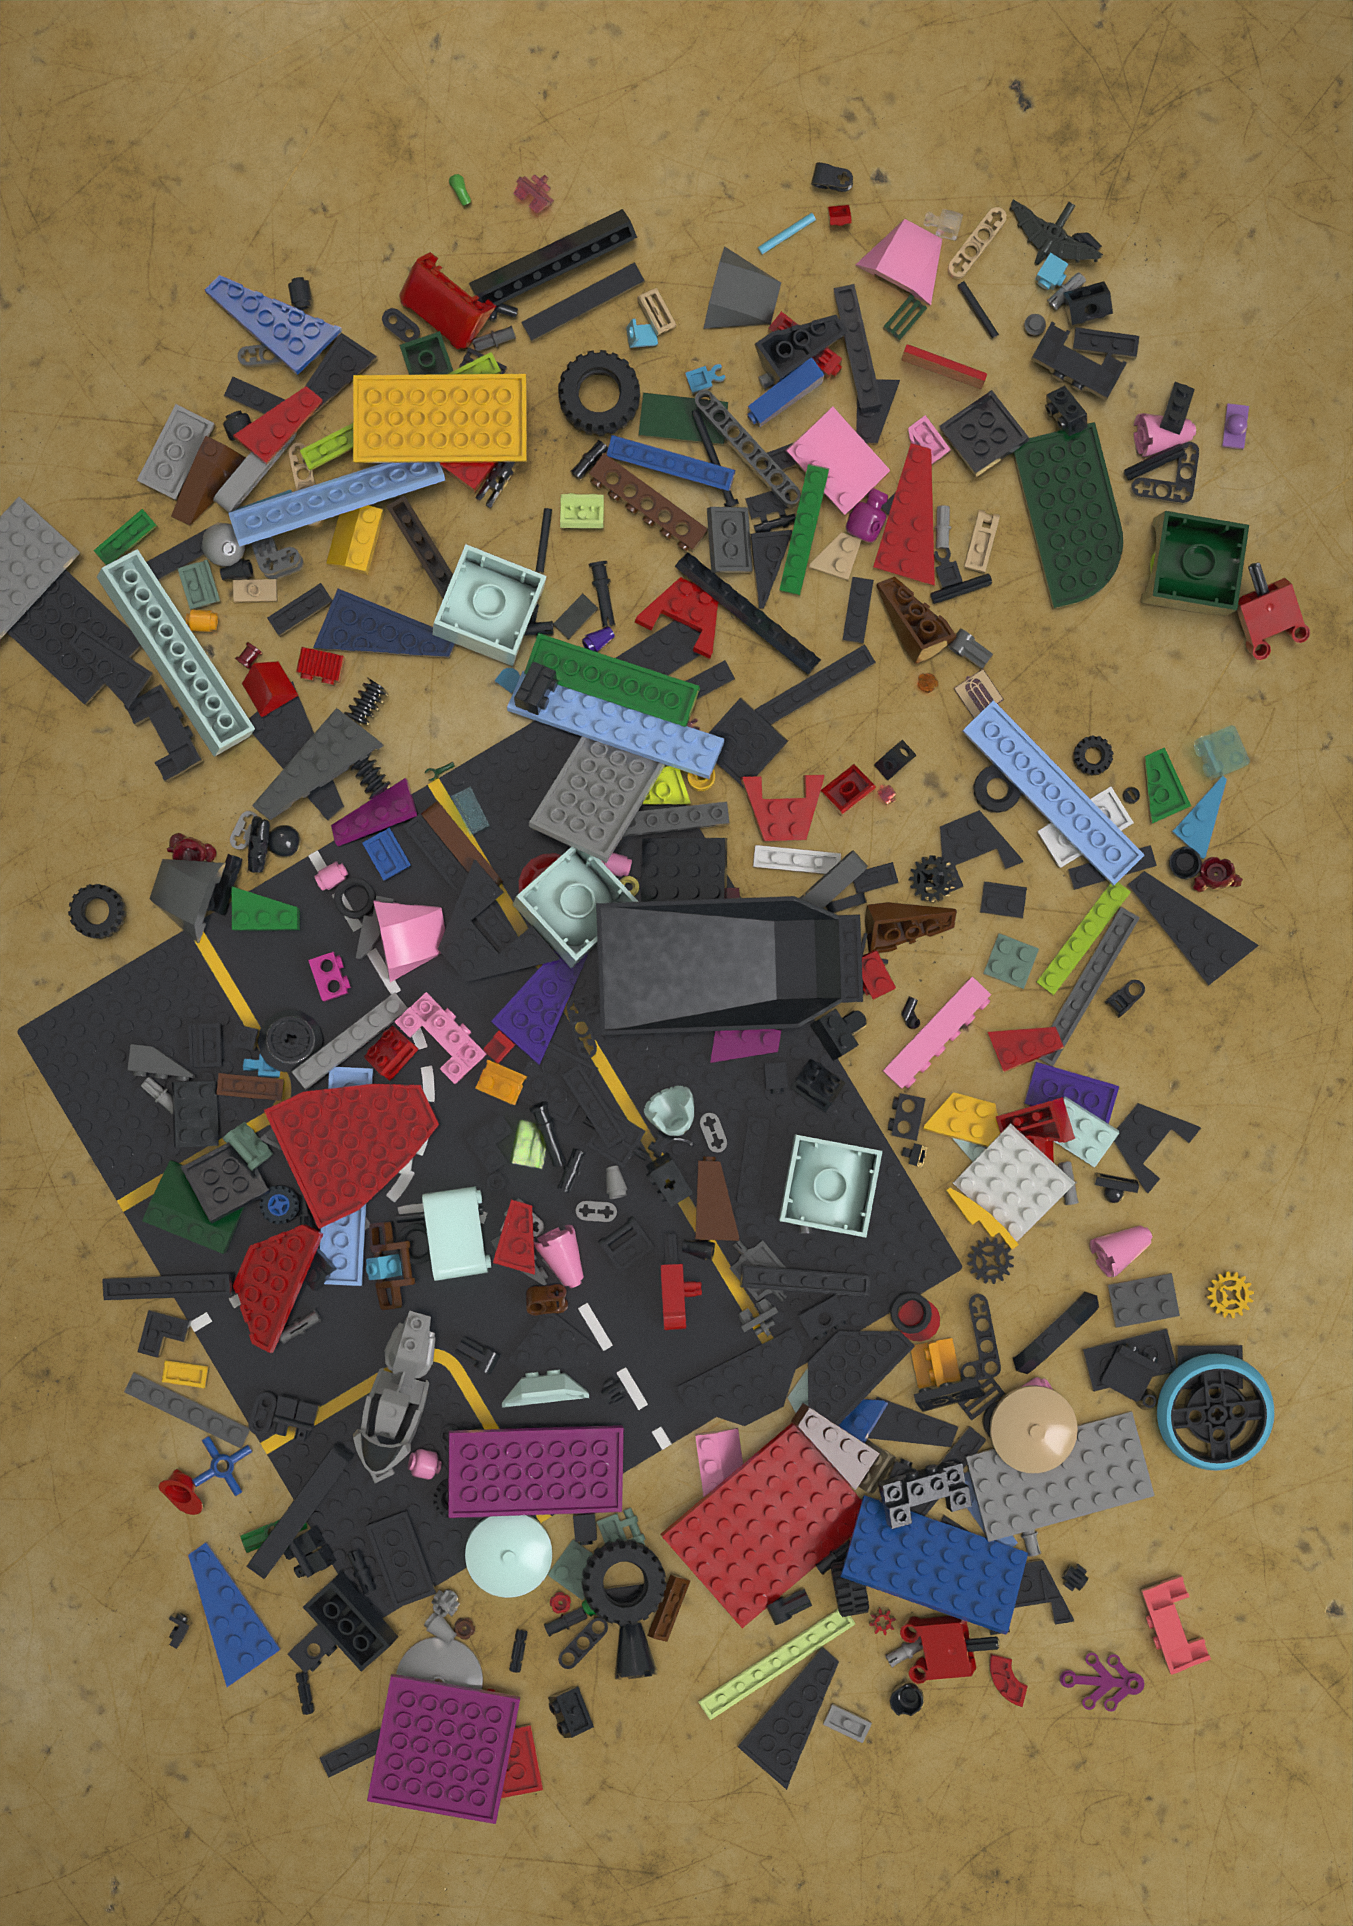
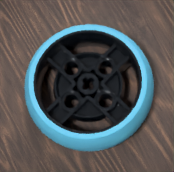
M1225 1354L1201 1355L1181 1364L1165 1381L1157 1404L1158 1426L1167 1446L1184 1462L1205 1470L1231 1469L1253 1458L1268 1440L1274 1423L1273 1397L1263 1376L1247 1362ZM1223 1371L1242 1377L1252 1387L1255 1395L1244 1396L1236 1386L1224 1381ZM1201 1375V1383L1190 1391L1185 1403L1175 1404L1182 1389L1191 1380ZM1217 1386L1218 1392L1215 1395H1209V1389ZM1237 1405H1241V1412L1238 1414H1233V1408ZM1215 1408H1218L1220 1412H1217V1416L1214 1417L1212 1413L1215 1412ZM1193 1410H1198V1417L1195 1419H1190V1412H1192ZM1256 1420L1248 1436L1238 1445L1231 1448L1230 1441L1242 1432L1246 1422ZM1188 1428L1195 1438L1207 1443L1208 1453L1188 1446L1180 1438L1176 1429ZM1217 1429H1222V1435L1218 1438H1214V1431Z

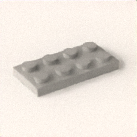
M175 404L137 481L177 500L195 456L205 436H210L215 424Z

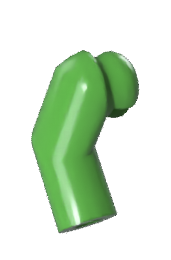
M459 174L451 176L449 184L453 187L461 204L466 205L470 203L471 198L466 191L464 178Z

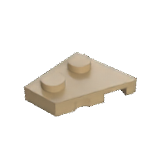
M841 532L810 563L809 568L848 581L862 539Z

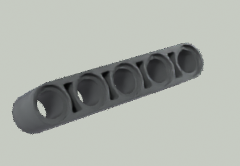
M852 850L799 898L824 908L867 869L868 865Z

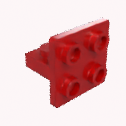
M392 1025L382 1034V1037L375 1045L368 1049L364 1058L379 1074L390 1081L419 1048Z

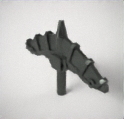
M1014 199L1012 200L1010 211L1014 210L1019 221L1017 226H1022L1029 237L1027 241L1029 243L1033 242L1039 249L1034 263L1039 264L1050 253L1060 259H1076V263H1079L1080 260L1094 259V262H1098V259H1101L1104 255L1094 249V247L1074 240L1063 229L1076 206L1068 201L1056 223H1047L1042 218L1037 217L1027 206Z

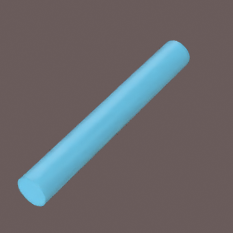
M813 213L808 214L760 245L758 250L761 254H764L815 221V216Z

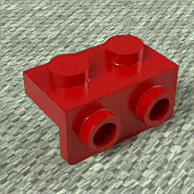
M877 949L863 955L862 979L864 982L863 990L866 996L871 995L874 1000L896 989Z

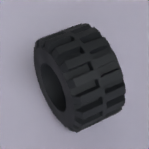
M89 884L85 888H80L79 892L72 896L73 901L69 903L70 911H68V915L71 916L70 922L75 926V929L82 933V935L94 939H104V937L113 936L114 932L117 933L120 930V925L124 924V916L126 917V912L124 911L126 906L122 901L123 898L114 889L101 884ZM94 899L104 900L109 907L107 919L100 924H92L86 917L87 905Z
M845 1561L832 1563L831 1574L839 1614L842 1617L868 1613L869 1600L866 1586L840 1577Z

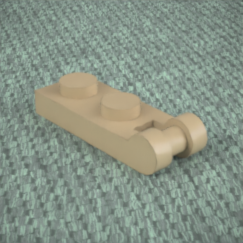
M979 510L964 568L985 573L1000 515H989L985 513L986 511ZM983 522L990 523V529L982 527Z

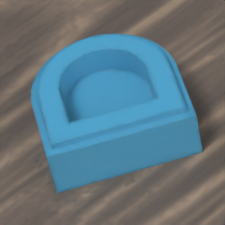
M505 668L495 679V682L513 694L520 674L514 668Z

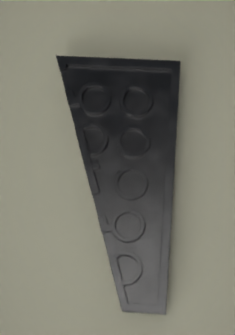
M299 695L263 717L257 711L249 718L255 728L252 734L283 769L314 734ZM333 780L322 787L318 786L310 791V795L307 796L328 821L344 808Z
M823 1646L737 1745L741 1751L786 1790L839 1663V1660Z

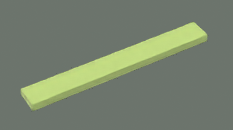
M836 1609L698 1701L708 1718L712 1720L854 1626V1620L851 1616L842 1617L838 1609Z

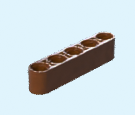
M438 800L421 813L468 873L473 861L476 859L498 886L503 883L502 879Z

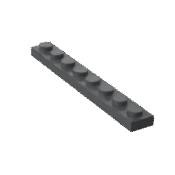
M1123 907L1119 908L1051 1027L1057 1028L1064 1047L1140 918ZM1063 1049L1039 1059L1053 1067Z

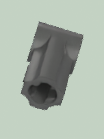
M960 628L956 633V639L948 644V648L983 669L993 653L976 642V639L971 634Z

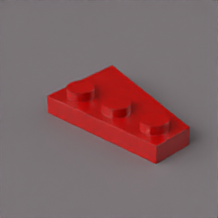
M1056 1027L988 1032L1004 1073L1064 1048Z
M511 1199L493 1263L535 1275L532 1205Z

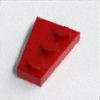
M531 1724L515 1727L501 1798L543 1790Z

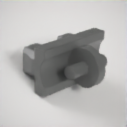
M763 1298L756 1303L761 1314L753 1317L747 1308L738 1313L744 1332L760 1323L761 1326L754 1329L756 1335L765 1332L768 1337L771 1335L768 1329L774 1326L775 1323L772 1319L764 1323V1320L775 1315L778 1311L775 1306L772 1307L766 1298Z

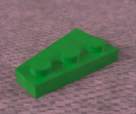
M1165 747L1144 756L1151 824L1191 807Z

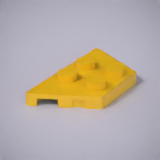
M954 1092L923 1126V1130L988 1147L1000 1135L996 1120L998 1114L995 1103Z

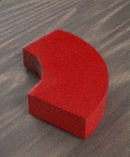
M990 1653L989 1670L995 1687L1009 1702L1023 1707L1028 1686L1014 1676L1012 1659Z

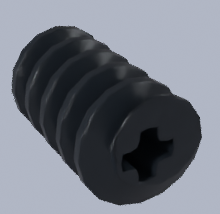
M368 677L367 679L370 684H362L366 691L358 690L361 698H353L356 706H348L352 713L344 712L345 715L361 725L370 724L366 718L367 716L374 718L371 709L379 710L376 702H384L380 695L388 696L385 688Z
M372 752L367 754L368 757L364 760L355 762L350 769L352 772L358 771L355 776L356 779H363L360 785L361 787L367 786L364 792L366 794L372 793L369 800L387 790L391 783L390 781H382L386 776L385 774L378 775L381 767H373L377 760H369Z

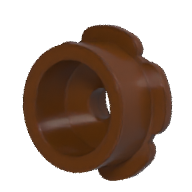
M469 1618L458 1619L455 1622L454 1632L457 1633V1637L466 1640L474 1634L475 1626Z

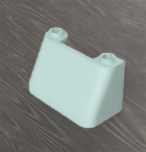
M476 1186L422 1194L434 1281L488 1273V1268H491L490 1255H486L484 1251L478 1204L482 1203L481 1190H477Z

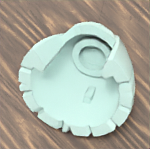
M675 1086L674 1088L670 1087V1089L666 1088L661 1093L658 1092L650 1098L651 1101L646 1103L644 1113L647 1119L659 1130L670 1136L683 1135L692 1125L694 1100L690 1089L687 1087Z

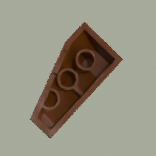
M205 436L171 517L191 526L214 502L213 499L217 492L246 457L228 446Z
M895 576L876 584L900 641L914 664L932 658L956 639L957 636L946 619L941 615L937 616L929 609L930 606L927 603H921L915 598L914 592Z
M891 902L868 904L865 915L868 950L871 952L877 949L878 953L891 952L903 943H915L919 937L925 935L931 937L950 930L955 926L957 911L953 908Z

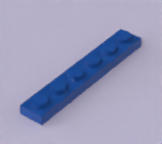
M614 435L611 436L607 456L727 491L731 489L736 471Z

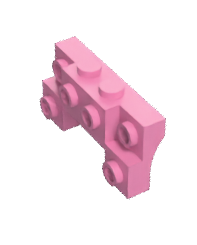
M426 992L395 1023L409 1038L423 1026L452 1056L440 1070L454 1084H457L487 1054L469 1036L472 1032L463 1023L459 1026L454 1021L456 1016L448 1008L444 1010Z

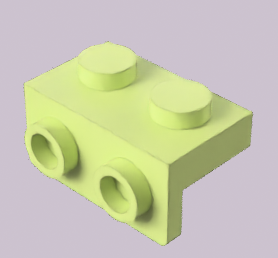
M561 494L560 528H603L604 495Z

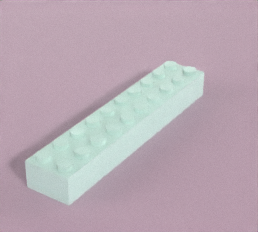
M138 549L102 567L97 575V579L212 755L215 757L250 737L255 730L254 726Z

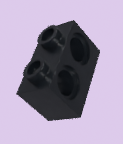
M899 1093L898 1097L894 1096L892 1109L895 1110L894 1118L889 1119L887 1128L888 1131H891V1136L917 1141L926 1098ZM907 1099L911 1100L914 1104L911 1112H905L902 1108V1103ZM901 1121H906V1122H908V1124H909V1130H908V1132H906V1133H900V1132H899V1130H898V1124H899V1122H901Z

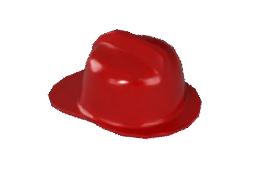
M176 1469L167 1480L160 1482L159 1490L180 1511L190 1515H197L202 1511V1502L195 1494V1485L190 1476Z

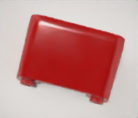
M429 252L419 257L412 266L399 294L400 302L405 307L411 308L436 330L440 331L442 335L450 340L452 346L457 349L467 348L471 345L473 339L478 335L497 306L490 300L481 303L477 301L479 299L477 295L471 297L441 272L443 267L440 265L436 266L438 258Z

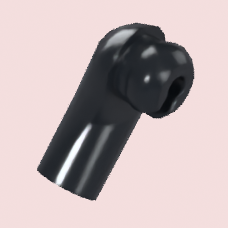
M1088 232L1072 235L1074 240L1086 243L1097 251L1102 248V245Z
M501 303L497 305L488 320L495 321L497 320V315L500 314L515 318L518 308Z
M909 996L901 1016L908 1028L917 1029L920 1026V1020L917 1018L914 1010L918 1000Z

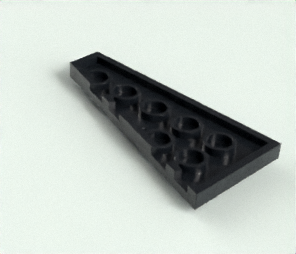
M1145 871L1127 884L1129 889L1207 986L1259 946Z

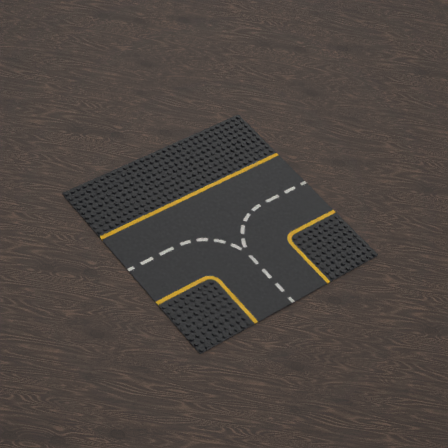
M536 720L412 794L417 815L421 814L438 800L502 879L503 883L499 887L504 893L493 901L492 904L518 937L532 926L513 906L514 900L519 894V878L523 868L531 859L539 855L551 853L563 855L572 847L529 827V822L582 737ZM641 805L638 811L682 807L686 805ZM415 817L341 846H337L335 841H332L248 891L298 907L300 909V930L234 931L232 930V902H230L226 907L224 915L213 912L204 918L203 922L206 925L200 943L193 940L183 930L20 1027L17 1031L160 1275L231 1273V1296L175 1298L186 1319L191 1321L190 1326L247 1422L249 1423L256 1397L263 1392L274 1394L277 1400L278 1396L282 1394L298 1398L299 1401L306 1400L321 1404L314 1428L309 1432L306 1441L294 1439L296 1427L293 1426L288 1427L286 1436L274 1434L275 1422L273 1420L267 1433L256 1435L293 1500L335 1443L353 1454L352 1459L311 1514L307 1523L310 1528L316 1525L325 1540L321 1547L327 1544L337 1560L332 1564L337 1574L341 1572L382 1618L399 1608H394L368 1536L366 1525L407 1511L434 1587L467 1568L465 1560L467 1539L476 1524L485 1518L463 1517L450 1520L438 1514L433 1506V1495L436 1488L443 1481L448 1480V1464L445 1461L439 1439L440 1431L444 1426L452 1424L459 1430L622 1425L624 1428L623 1473L716 1418L715 1416L686 1407L676 1388L677 1386L792 1328L803 1348L796 1367L797 1369L809 1362L838 1331H861L889 1314L893 1301L899 1295L907 1292L922 1294L962 1269L961 1262L839 1059L834 1061L831 1059L810 1024L815 1022V1019L799 1028L775 1029L781 1030L778 1052L710 1063L715 1031L626 1034L620 1040L619 1036L621 1034L601 1035L600 1011L588 1014L597 1052L592 1058L586 1059L581 1057L577 1051L567 1013V1006H565L550 1042L598 1067L599 1069L592 1080V1084L608 1109L613 1110L646 1131L640 1140L639 1148L650 1153V1155L647 1157L640 1153L647 1158L646 1161L634 1155L627 1161L624 1168L586 1146L592 1137L594 1129L583 1123L584 1120L589 1123L591 1122L585 1119L587 1115L580 1105L569 1125L553 1118L555 1121L553 1128L566 1163L562 1164V1166L553 1167L542 1133L536 1129V1120L534 1114L529 1110L530 1105L517 1099L515 1105H512L475 1089L483 1069L488 1064L486 1063L487 1060L495 1062L488 1054L457 1084H454L440 1070L452 1057L423 1026L409 1038L394 1021L336 1067L373 1069V1084L421 1085L439 1126L413 1157L410 1175L398 1173L366 1203L362 1286L323 1284L318 1291H313L304 1281L284 1328L292 1324L294 1319H300L314 1309L319 1314L321 1322L316 1323L305 1330L306 1333L295 1336L285 1344L279 1338L273 1353H269L252 1344L249 1337L251 1334L248 1324L245 1323L240 1309L241 1303L238 1293H235L233 1287L234 1281L250 1245L300 1226V1217L296 1215L294 1219L285 1224L270 1223L260 1212V1198L245 1206L227 1252L224 1254L142 1220L170 1160L186 1165L226 1144L222 1138L244 1121L261 1138L272 1128L264 1110L302 1092L328 1089L329 1073L305 1090L292 1073L280 1072V1078L277 1079H284L282 1101L217 1095L219 1146L174 1148L173 1114L159 1102L156 1103V1099L143 1089L141 1085L148 1077H151L164 1090L167 1089V1093L172 1096V1082L188 1081L176 1080L174 1075H168L167 1079L154 1078L155 1073L146 1072V1077L133 1075V1071L128 1070L130 1045L156 1047L195 1074V1078L189 1077V1082L216 1081L218 1085L219 1073L258 1077V1070H243L244 1059L259 1060L260 1050L258 1042L256 1051L231 1046L236 1024L260 1030L264 1022L276 1012L288 1009L302 1011L312 1017L320 1027L323 1048L394 992L407 1008L411 1007L427 992L444 1010L448 1008L456 1016L454 1021L459 1026L463 1023L472 1032L469 1036L483 1050L499 1031L491 1021L543 964L466 982L441 953L390 983L381 937L362 960L356 959L363 918L352 919L341 914L334 902V894L338 885L330 890L325 889L322 891L314 877L318 874L319 870L336 861L338 864L343 863L348 872L346 879L352 877L362 878L372 886L376 896L391 898L395 900V903L404 905L415 904L441 907L446 929L459 896L403 828L404 825ZM390 828L411 866L384 881L362 843ZM700 828L621 838L613 853L627 856V859L632 860L628 876L634 877L639 883V891L634 896L639 902H641L642 838H705ZM624 875L622 877L616 876L619 881L625 877ZM727 875V888H735ZM625 884L627 890L631 891L633 888L632 884ZM356 885L348 887L342 896L343 904L351 911L361 910L365 907L368 900L367 892L362 887ZM374 908L367 916L373 917ZM476 918L472 919L471 921L494 948L501 953L502 950ZM598 945L589 952L568 1001L577 996L599 991ZM335 952L336 956L340 955L344 967L340 969L343 976L347 975L351 988L347 989L349 994L323 1002L308 960ZM325 960L322 963V970L324 972L332 970L333 963L330 960ZM337 980L331 981L328 986L329 990L332 993L337 992L340 988L339 982ZM599 995L592 997L591 1004L593 1007H600ZM583 998L585 1003L582 1004L574 1001L570 1010H574L576 1013H579V1009L582 1007H586V1011L591 1010L588 1006V998ZM585 1022L577 1023L575 1027L578 1034H585L588 1030V1025ZM221 1023L222 1067L190 1068L188 1024ZM393 1025L419 1049L389 1081L386 1077L379 1074L364 1056L368 1049L375 1045L382 1037V1034ZM591 1035L584 1038L578 1037V1042L583 1040L584 1043L581 1052H586L587 1055H590L593 1045L589 1046L587 1039H591ZM287 1036V1041L285 1043L289 1042L291 1045H293L294 1040L296 1038H291L290 1036ZM515 1046L499 1065L522 1074L530 1057L518 1046ZM810 1059L819 1062L824 1068L839 1076L846 1083L826 1112L790 1088ZM786 1062L788 1088H784V1093L771 1094V1089L766 1090L764 1064ZM683 1086L689 1088L692 1093L694 1118L689 1130L683 1135L672 1137L690 1140L694 1143V1146H689L688 1143L682 1140H674L664 1147L662 1155L667 1152L669 1153L693 1194L671 1207L668 1201L662 1202L657 1193L660 1190L658 1185H652L646 1176L649 1173L646 1165L657 1159L648 1147L652 1141L654 1143L657 1141L655 1136L659 1131H662L647 1119L644 1108L646 1103L651 1101L650 1098L656 1093H661L666 1088ZM706 1113H713L719 1118L727 1139V1146L722 1152H713L708 1147L700 1126L701 1117ZM502 1114L514 1133L497 1144L509 1163L497 1170L502 1173V1176L506 1177L507 1184L501 1192L496 1193L487 1189L485 1179L489 1172L466 1138ZM707 1116L706 1122L703 1123L704 1126H709L711 1132L715 1131L713 1124L716 1123L715 1118L711 1119L710 1116ZM748 1116L770 1119L758 1205L737 1202ZM716 1133L712 1134L714 1142L711 1145L720 1149L724 1141L723 1139H718ZM794 1134L882 1151L866 1237L812 1227V1233H798V1224L778 1220ZM264 1142L273 1155L256 1168L267 1188L282 1185L294 1190L297 1196L303 1195L283 1151ZM573 1148H577L586 1152V1155L580 1165L579 1176H576L570 1193L558 1189L557 1186L562 1178L564 1165H567ZM703 1156L716 1157V1161H720L739 1240L747 1249L755 1247L763 1240L787 1269L871 1275L869 1297L836 1295L849 1317L845 1320L847 1324L836 1330L834 1327L826 1331L827 1335L819 1340H816L815 1337L810 1339L797 1315L834 1294L783 1291L787 1295L785 1299L778 1293L783 1298L782 1302L773 1292L763 1297L771 1303L772 1307L775 1306L778 1311L775 1315L764 1320V1323L772 1319L775 1323L774 1326L768 1329L771 1335L767 1337L765 1332L756 1335L754 1329L761 1326L760 1323L744 1332L738 1313L748 1308L753 1317H756L761 1312L756 1305L758 1301L747 1288L740 1287V1280L730 1270V1267L741 1256L733 1246L736 1243L742 1249L737 1241L710 1240V1242H715L712 1260L707 1259L705 1261L682 1252L684 1239L704 1240L695 1239L698 1160L703 1161ZM611 1166L619 1167L628 1189L626 1190V1196L610 1199L609 1194H606V1168ZM476 1186L477 1190H481L482 1203L478 1205L483 1206L484 1215H479L484 1251L486 1255H490L491 1268H488V1273L434 1281L431 1259L423 1264H411L412 1278H415V1284L400 1286L402 1307L381 1310L375 1287L377 1280H369L366 1271V1259L374 1258L373 1252L370 1251L369 1225L390 1222L393 1241L396 1243L398 1233L404 1227L414 1223L426 1225L425 1220L397 1223L396 1214L424 1212L422 1194ZM519 1198L524 1203L532 1205V1212L544 1223V1231L541 1235L558 1227L560 1231L566 1230L565 1225H572L575 1229L584 1278L581 1280V1284L576 1287L569 1288V1286H564L567 1292L565 1299L568 1302V1308L563 1313L556 1314L600 1349L587 1366L560 1369V1373H566L589 1392V1398L502 1408L503 1400L522 1377H526L525 1373L508 1359L544 1315H531L527 1312L526 1291L533 1286L563 1285L536 1250L535 1246L534 1253L537 1259L534 1261L538 1268L542 1266L547 1273L546 1285H542L519 1270L493 1263L496 1249L491 1241L502 1233L506 1219L504 1213L508 1210L511 1199L516 1201ZM582 1201L609 1202L615 1205L617 1215L610 1222L585 1221L577 1216L576 1207ZM584 1204V1207L580 1208L579 1212H582L583 1216L587 1217L588 1213H595V1209H589L588 1205ZM606 1206L604 1210L598 1209V1213L604 1214L605 1218H609L614 1213L613 1210H610V1206ZM633 1216L655 1248L620 1273L597 1241L608 1237L627 1223V1219ZM312 1217V1228L321 1232V1228H318L314 1217ZM538 1222L533 1223V1231H539L537 1227L539 1225ZM379 1227V1244H384L382 1227ZM632 1229L609 1246L611 1250H616L637 1234L636 1231ZM413 1231L405 1237L404 1241H410L409 1255L418 1257L428 1251V1237L423 1232ZM675 1233L677 1235L678 1264H683L684 1282H701L702 1295L684 1297L686 1329L664 1330L661 1265H665L664 1234ZM540 1236L534 1237V1241L539 1242L537 1238ZM397 1250L382 1251V1256L398 1254ZM403 1269L401 1276L385 1278V1281L404 1279ZM385 1288L388 1302L392 1305L391 1288ZM409 1311L430 1316L429 1331L435 1333L433 1365H431L426 1375L415 1378L422 1382H426V1380L429 1382L425 1408L410 1444V1453L393 1467L395 1474L375 1483L370 1472L363 1466L357 1453L353 1434L357 1429L361 1430L366 1398L371 1392L379 1369L384 1368V1371L393 1373L385 1364L384 1350L395 1327L399 1323L404 1324ZM824 1312L818 1316L820 1324L825 1325L830 1321L828 1313ZM463 1337L472 1340L482 1347L490 1348L501 1355L491 1375L479 1370L473 1363L454 1353ZM540 1371L538 1374L547 1375V1371ZM609 1379H612L613 1382L620 1380L627 1391V1394L623 1396L626 1401L618 1406L614 1402L609 1405L601 1393L605 1389L603 1383ZM376 1393L369 1420L368 1437L375 1435L376 1415L382 1396ZM269 1399L263 1400L264 1406L268 1407L270 1405ZM409 1403L395 1439L376 1434L380 1444L395 1445L402 1442L419 1406ZM257 1420V1426L262 1428L264 1426V1422L262 1420ZM447 1429L444 1431V1438L448 1440L449 1431L453 1430ZM418 1449L436 1452L438 1461L442 1463L439 1474H435L430 1480L414 1477L411 1474V1470H408L409 1457L411 1453H415ZM447 1492V1493L445 1494V1496H444V1501H445V1503H446L447 1506H448V1492ZM555 1514L530 1516L542 1523ZM357 1549H360L366 1567L369 1566L370 1571L368 1572L376 1587V1590L363 1595L357 1577L353 1575V1567L346 1555Z

